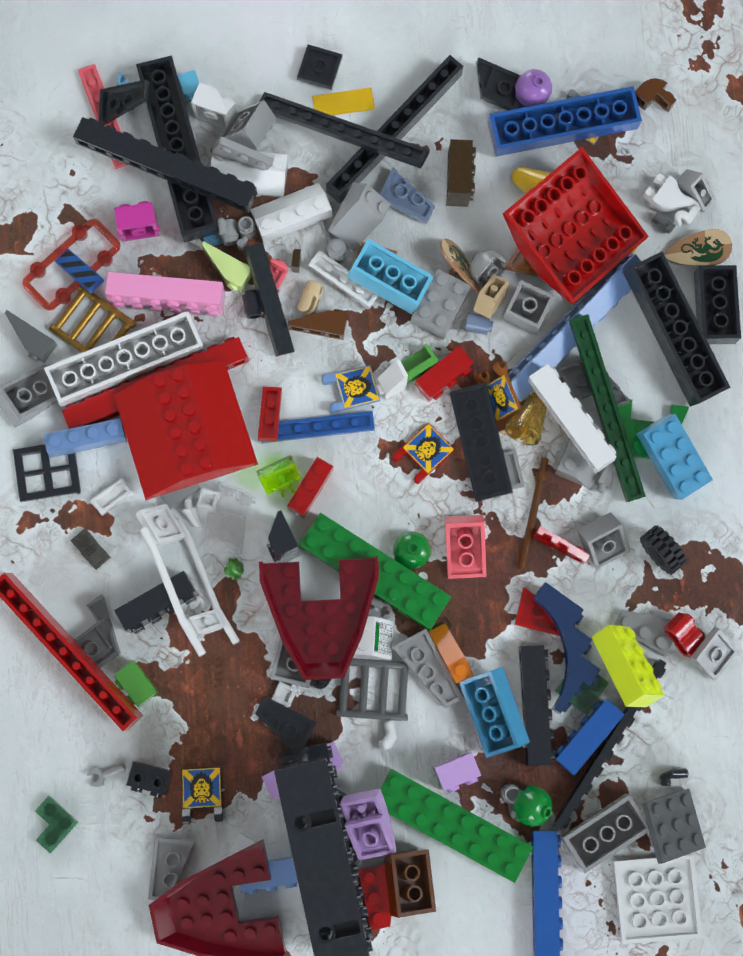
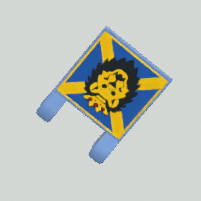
M371 365L322 376L323 385L336 382L341 402L330 405L331 414L381 401Z

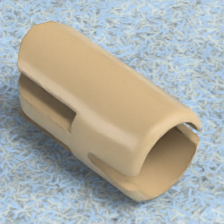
M308 280L297 310L305 316L315 314L324 286L317 281Z

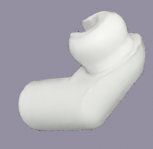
M393 721L384 723L386 735L378 742L380 750L391 749L397 740Z

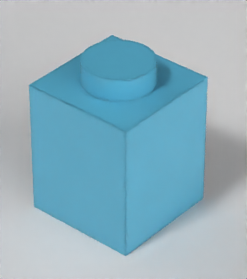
M195 70L177 75L185 102H192L199 85Z

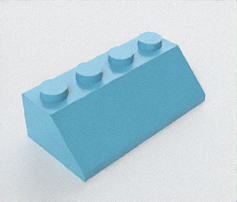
M367 239L347 275V278L410 314H413L434 277L370 239Z

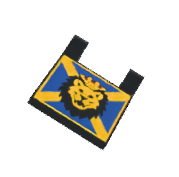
M221 767L181 769L182 822L190 824L191 809L214 808V820L222 822Z

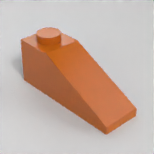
M445 623L428 632L455 684L474 675Z

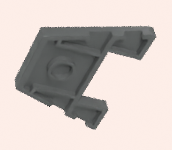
M581 360L557 369L559 380L568 385L573 399L581 400L592 396ZM607 372L617 406L629 404L630 399L625 396L621 388L612 380Z
M99 595L86 605L97 620V623L74 640L98 667L102 668L121 653L103 595Z

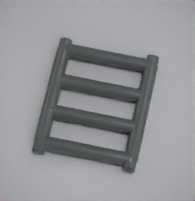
M353 658L345 677L341 678L340 703L336 716L408 721L406 699L408 670L410 668L404 662ZM350 666L362 667L359 710L347 709ZM369 667L381 668L378 711H366ZM389 669H401L398 713L386 712Z

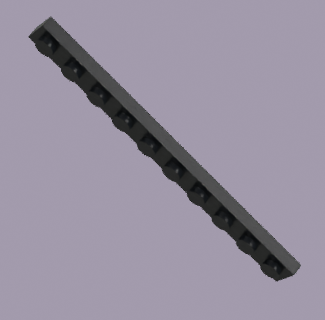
M264 92L259 102L264 100L277 118L420 169L429 155V150L267 92Z
M657 659L652 665L653 674L656 679H660L666 671L664 667L667 663L661 659ZM626 707L623 713L625 715L609 733L553 821L552 825L559 830L567 828L571 822L570 816L572 812H576L582 804L581 798L584 794L587 795L593 787L591 782L595 777L598 778L604 769L602 768L605 760L609 761L614 754L612 749L615 744L619 745L625 736L622 733L626 727H631L635 720L634 714L636 711H641L643 707Z

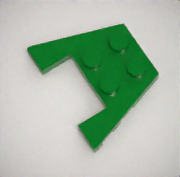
M630 399L629 404L620 406L618 409L633 457L650 459L636 433L654 422L631 419L633 399ZM671 405L670 414H676L682 424L689 407Z

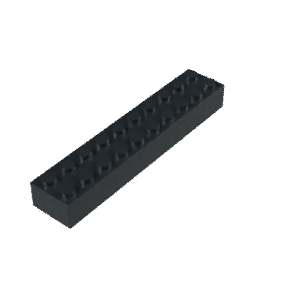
M172 55L136 64L140 80L145 79L149 82V99L146 101L157 145L165 147L171 153H180L191 161L193 159L200 161ZM167 181L184 243L219 234L211 198Z

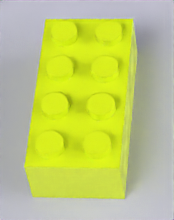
M607 625L591 638L625 706L648 707L665 696L662 691V685L653 674V668L647 662L644 650L635 638V632L627 626Z

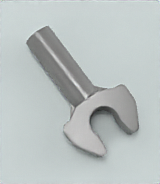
M120 764L106 770H101L98 766L92 768L87 773V776L98 774L99 780L90 785L94 787L103 786L106 778L124 772L125 767L124 764Z

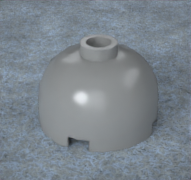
M484 250L472 257L469 272L472 279L479 287L483 288L493 274L499 277L505 272L503 266L504 263L507 264V261L496 251Z

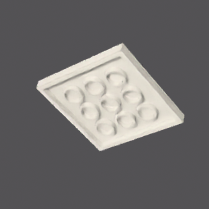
M692 854L662 864H658L656 857L613 861L622 944L703 938L694 856Z

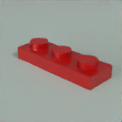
M263 386L258 441H278L282 387Z

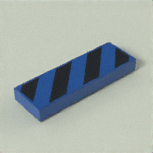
M67 249L55 260L59 267L90 294L104 282V279L70 249Z

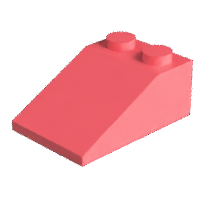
M483 515L445 517L448 579L487 577L485 522Z

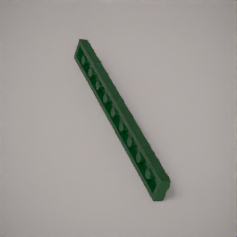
M589 314L569 320L607 444H611L616 451V459L613 463L625 501L630 502L646 497Z

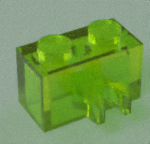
M291 455L256 471L266 494L269 495L279 490L282 498H285V489H290L293 494L294 488L291 484L302 479Z

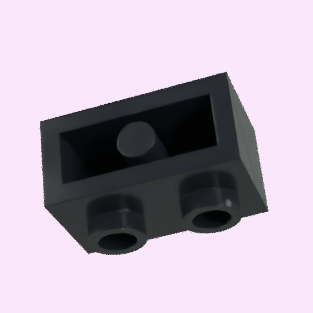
M133 761L126 785L131 786L130 790L142 793L143 790L150 791L151 796L161 798L162 795L168 794L174 771Z

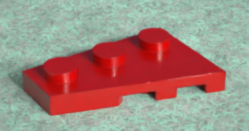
M385 864L358 869L371 930L390 927L391 916Z

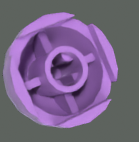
M527 70L519 76L515 83L516 98L526 107L546 103L552 93L551 79L541 70Z

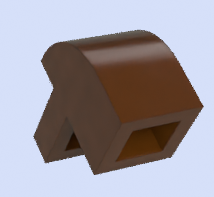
M657 78L646 80L635 91L638 105L644 111L655 101L664 110L669 112L673 108L676 99L671 92L665 90L668 83Z

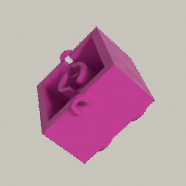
M141 201L136 205L122 204L114 208L118 237L123 242L160 236L157 215L152 202Z

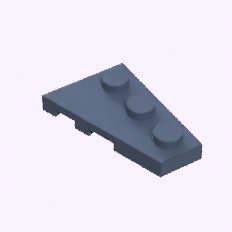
M394 167L392 168L380 195L391 204V208L427 224L435 209V205L420 191H417L406 178L404 179Z

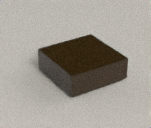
M294 249L291 268L294 273H299L301 249Z

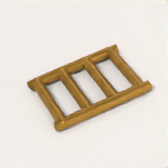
M80 285L78 288L79 293L57 322L51 324L48 329L83 353L94 347L115 317L124 322V325L112 341L125 336L131 327L134 328L137 323L92 292L90 294ZM86 296L94 303L69 335L61 330V328ZM102 307L109 314L86 345H83L76 339L98 309Z

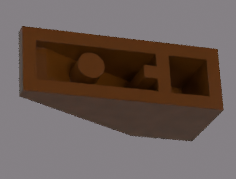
M339 309L324 311L288 321V330L344 340L348 314Z

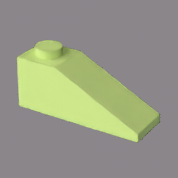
M203 241L202 247L204 252L227 284V287L235 292L237 290L243 292L252 277L250 267Z

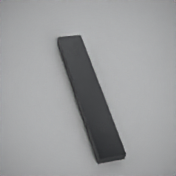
M264 244L246 246L244 248L275 356L293 353L295 350Z

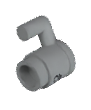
M248 216L242 217L238 222V233L241 237L237 241L239 250H244L247 241L256 235L255 222Z
M218 218L219 234L224 246L236 245L239 238L237 221L235 219L225 220L224 218Z
M506 784L502 787L500 795L502 800L508 803L510 817L515 819L517 814L513 812L514 802L521 790L514 784Z

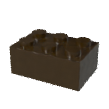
M450 139L447 163L446 206L468 207L469 202L473 201V194L475 193V183L473 181L476 165H474L476 147H473V140Z

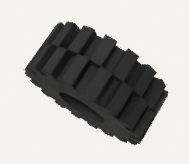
M655 525L640 537V543L645 552L667 574L673 575L687 563V557L683 549L679 547L680 545L662 527Z

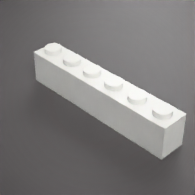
M547 364L529 376L528 383L596 474L615 461L616 451L611 444L607 445L600 429L596 430L593 426L591 416L582 411V405L577 398L573 399L568 385L559 380V374L554 367L551 368Z

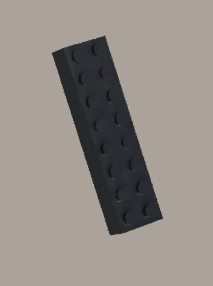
M663 251L623 271L689 406L692 407L731 388Z

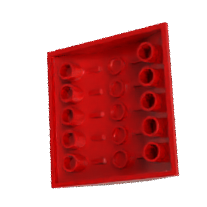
M583 147L578 149L502 213L519 251L538 276L570 304L575 303L649 237Z
M224 360L185 364L145 377L114 395L145 500L258 465Z

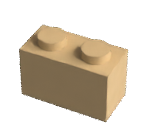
M493 274L479 292L473 311L490 319L504 301L510 281Z

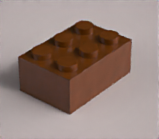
M419 848L384 855L390 916L400 918L436 912L429 849Z

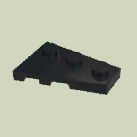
M266 696L263 697L255 713L290 750L305 747L317 723Z

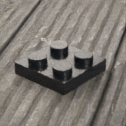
M308 44L297 80L332 90L343 54Z

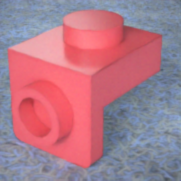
M271 258L269 261L278 291L288 274V266L280 259L275 260Z

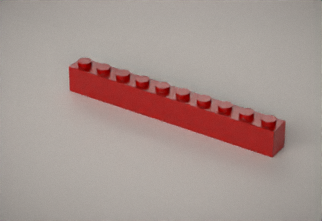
M230 337L224 341L225 343L220 345L213 344L201 353L197 351L190 354L189 358L184 360L177 359L172 362V365L157 367L150 374H140L136 377L137 379L121 382L114 389L107 388L102 390L101 394L97 396L90 395L85 397L80 403L76 404L74 402L66 405L65 409L61 411L68 428L72 429L105 422L119 416L114 395L147 376L185 364L224 360L227 370L249 362L240 338Z
M4 572L0 576V598L122 731L129 730L143 717V714L13 573Z

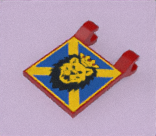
M428 423L402 448L396 451L392 459L395 462H399L407 454L422 469L413 479L416 484H420L455 449Z

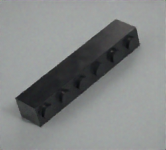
M544 645L520 646L518 650L523 724L530 743L525 744L526 766L552 765V761L555 760V750L551 748L554 732L553 728H550L549 723L552 720V709H548V701H551V691L547 689V681L550 680L549 669H546L545 661H548V650L544 649Z

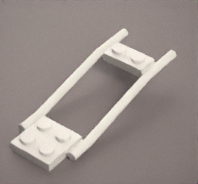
M167 504L139 510L136 516L143 526L140 533L151 551L178 621L198 656L200 657L206 652L197 637L224 628L233 645L238 643L240 640L220 608L192 536L182 519L176 520ZM183 538L213 609L191 616L188 619L185 617L157 547L180 541Z

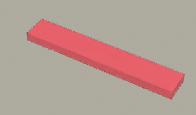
M93 64L79 69L78 72L98 121L100 89H104L96 65ZM116 119L107 124L114 127L116 131L121 132ZM112 159L115 170L127 166L125 163Z

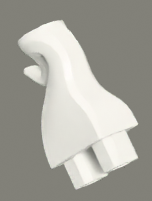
M659 173L653 181V184L660 188L657 192L649 186L643 194V197L650 203L648 206L659 212L687 209L688 212L678 211L675 214V221L678 227L682 224L681 218L690 224L701 209L699 203L694 198L683 194L679 184L671 175L667 178Z

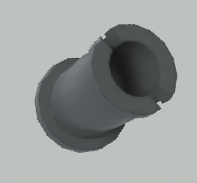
M657 212L651 220L664 230L663 233L667 232L670 234L676 226L674 221H670L660 212Z

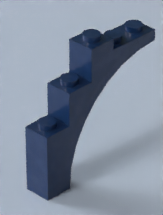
M545 582L532 600L553 621L564 648V682L559 697L552 707L554 712L561 714L562 711L566 713L572 703L569 701L573 695L577 696L583 688L581 684L585 686L596 684L600 678L598 673L601 669L582 656V654L586 655L591 649L592 645L590 643L593 639L573 626L574 624L578 625L584 617L582 615L584 609Z

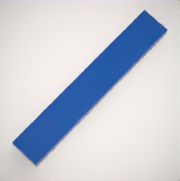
M373 411L280 421L277 442L375 431ZM261 441V444H263V443H272V442Z

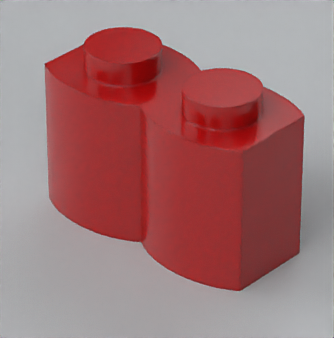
M679 612L663 629L674 642L679 652L683 656L691 658L704 641L705 633L694 624L695 620L691 615Z

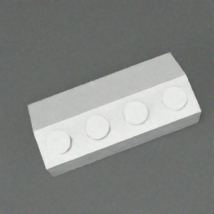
M260 152L274 158V161L268 170H259L254 166L212 154V167L219 169L221 173L226 175L227 173L233 174L241 181L247 180L252 182L257 188V195L280 198L284 196L288 155Z
M319 183L250 209L263 243L332 217V208Z

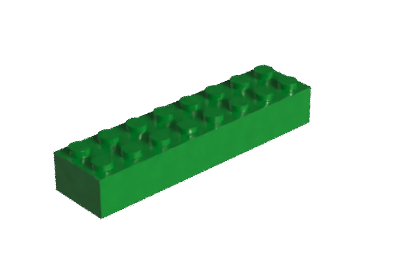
M321 512L299 544L301 549L338 573L339 560L374 558V556H378L379 578L374 596L428 631L431 630L451 598L450 595Z
M390 769L380 788L390 815L513 883L516 882L533 849L532 845L399 772Z

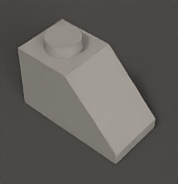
M686 169L676 180L681 192L694 198L699 203L701 212H705L716 200L703 173Z

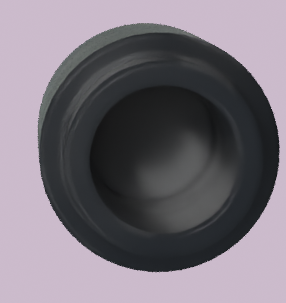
M246 291L242 295L244 313L247 315V318L256 319L262 317V308L257 291Z

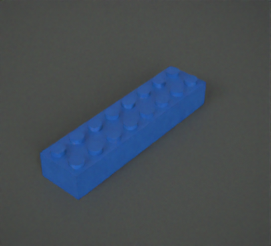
M634 86L493 113L489 115L487 123L495 157L636 130L640 126L642 118ZM556 113H559L558 119L556 121L554 116Z

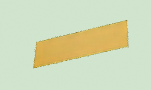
M371 87L312 96L314 109L332 116L375 109Z

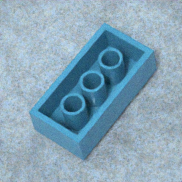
M667 414L636 433L673 499L682 500L713 480L676 414Z
M503 667L459 682L486 758L530 743Z

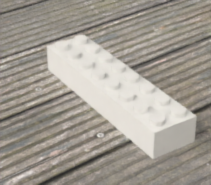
M187 311L44 369L60 406L64 407L87 396L99 393L104 389L119 385L121 382L134 379L140 374L151 372L157 367L166 366L177 359L186 358L194 352L203 351V344Z

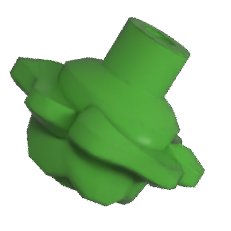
M229 558V563L226 564L227 567L224 568V573L231 576L232 580L241 579V575L244 572L243 563L238 561L237 558Z

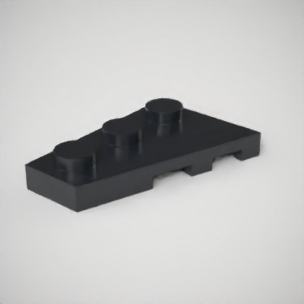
M144 79L100 89L99 124L105 126L149 99V82Z

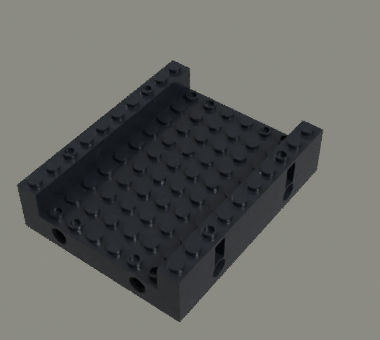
M326 742L279 752L274 774L314 956H370L369 952L373 951L371 943L373 934L371 925H368L366 920L368 912L366 905H363L362 897H364L362 885H358L357 877H360L358 866L353 865V857H355L353 845L348 843L349 835L343 821L345 816L339 802L342 793L340 785L337 786L334 778L338 777L336 766H333L332 761H330V758H333L332 748L327 746Z

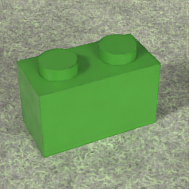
M136 661L130 662L114 675L116 677L114 681L120 690L125 689L128 693L126 697L133 705L136 704L137 707H141L159 693Z

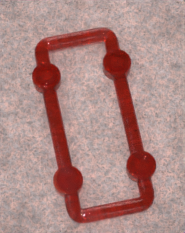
M93 218L83 225H75L72 228V235L42 262H34L30 266V273L24 277L22 285L45 310L51 311L60 304H68L72 298L71 294L81 285L75 280L67 288L58 289L55 293V299L48 303L30 282L35 278L44 277L46 268L76 241L85 240L88 236L87 231L94 226L113 247L108 251H100L97 255V261L90 268L97 272L102 266L108 267L113 263V256L118 253L121 245L119 240L99 220Z

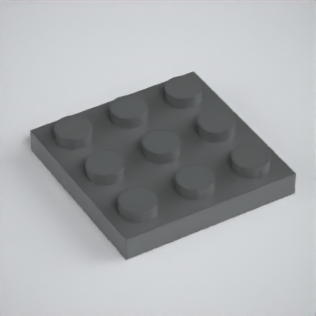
M683 789L642 803L658 864L666 863L706 848L690 789Z

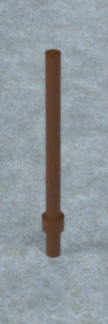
M541 458L539 471L536 472V485L517 568L519 570L525 571L543 484L546 482L548 475L546 474L548 458Z

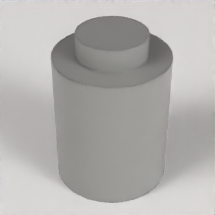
M336 238L328 243L327 254L337 263L343 262L346 258V244L343 240Z

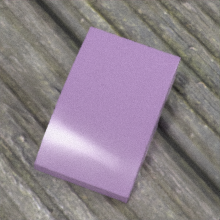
M378 788L343 796L340 805L347 821L345 827L358 860L396 853L391 820L381 789Z

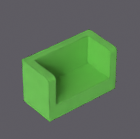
M427 343L423 345L421 350L401 361L408 374L407 385L421 377L439 362Z

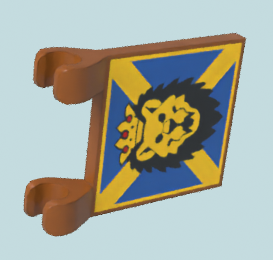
M506 361L497 362L493 365L494 371L500 377L490 382L488 372L479 373L475 377L479 384L487 383L496 422L522 409L508 376Z

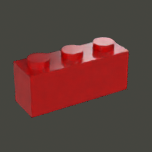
M458 346L415 381V386L429 402L432 399L436 401L444 394L442 391L447 387L451 389L458 383V378L461 376L466 377L472 372L471 368L474 362Z
M316 457L289 501L287 508L300 517L305 518L334 471V466Z

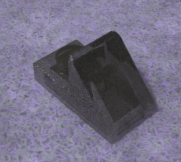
M86 528L70 540L95 570L111 558Z

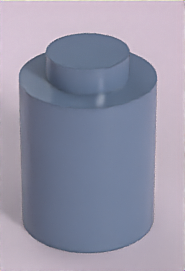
M468 312L465 331L487 335V332L492 331L493 321L480 314Z

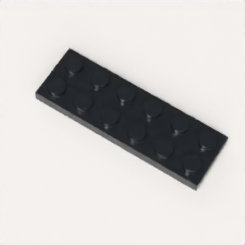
M487 383L449 392L475 502L512 494L513 488Z

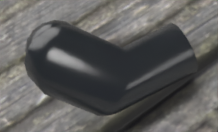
M686 768L671 769L660 775L661 786H670V779L688 778L689 773Z

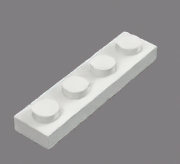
M320 250L309 263V268L368 309L371 308L379 297L377 294L347 278L350 271Z

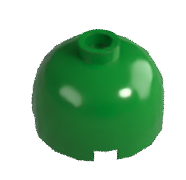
M408 531L401 534L393 546L395 561L409 570L422 568L431 556L429 540L423 534L416 531Z
M527 785L526 787L528 788L525 791L521 790L515 799L513 812L517 814L515 819L526 826H540L551 816L552 800L549 794L540 787Z

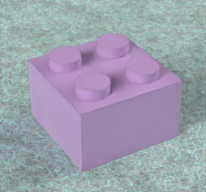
M471 752L433 767L441 789L443 791L447 790L449 793L460 789L459 785L462 783L470 785L477 782V777L481 776Z

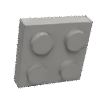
M714 627L691 658L710 679L716 681L738 653V650L719 628Z

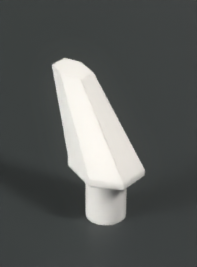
M191 499L184 500L185 509L181 510V512L193 527L201 528L196 509L192 508Z

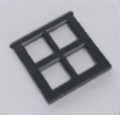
M46 444L13 449L20 502L81 493L76 453L68 454L69 465L51 468ZM41 453L43 469L24 472L22 456ZM70 470L72 486L54 489L52 473ZM43 474L45 490L27 493L25 477Z

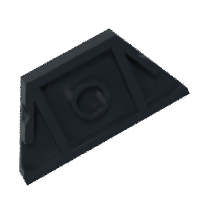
M478 58L476 66L480 99L505 110L522 107L523 104L518 101L515 95V83L520 75L482 58Z

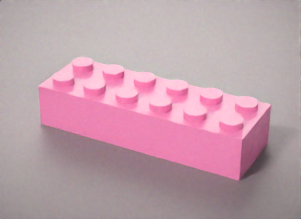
M108 272L105 295L110 304L115 308L129 306L136 310L151 308L152 311L156 312L164 309L172 313L188 311L192 315H199V313H207L208 316L213 317L218 316V314L223 315L225 290L222 282Z

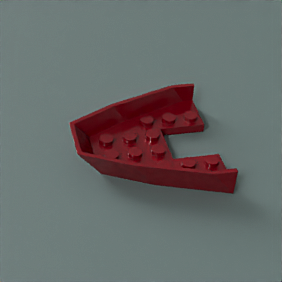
M374 556V558L339 560L340 599L301 601L299 562H259V581L281 640L303 680L339 679L345 677L363 636L379 578L378 556Z
M264 839L184 879L150 903L149 910L156 943L196 956H286L287 952L279 915L240 921L233 886L271 880Z

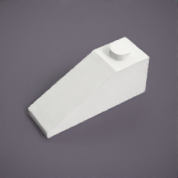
M400 359L392 363L377 378V391L380 395L383 394L385 399L406 389L408 374Z

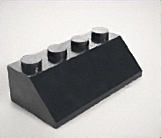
M280 510L277 512L268 536L270 544H267L274 563L277 561L278 563L288 562L301 556L299 546Z

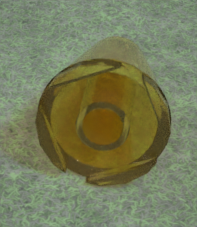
M533 392L521 405L522 409L514 413L505 427L506 433L512 439L517 441L519 438L523 440L522 444L530 446L539 444L547 413V407L536 392Z

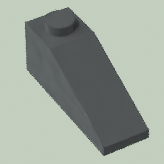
M6 310L5 314L24 348L29 353L28 357L35 362L40 360L45 363L56 348V342Z

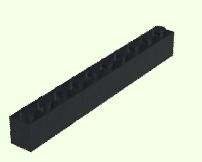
M449 55L377 131L401 140L462 76L464 66ZM360 148L326 184V192L341 204L352 184L361 183L385 156Z
M82 117L73 135L77 145L246 213H249L257 196V188L250 181H241L233 174L227 173L226 175L215 167L204 166L198 160L193 159L191 161L180 153L176 152L174 154L169 152L163 146L156 147L145 139L139 140L134 138L128 132L121 133L110 125H101L93 118L86 119Z

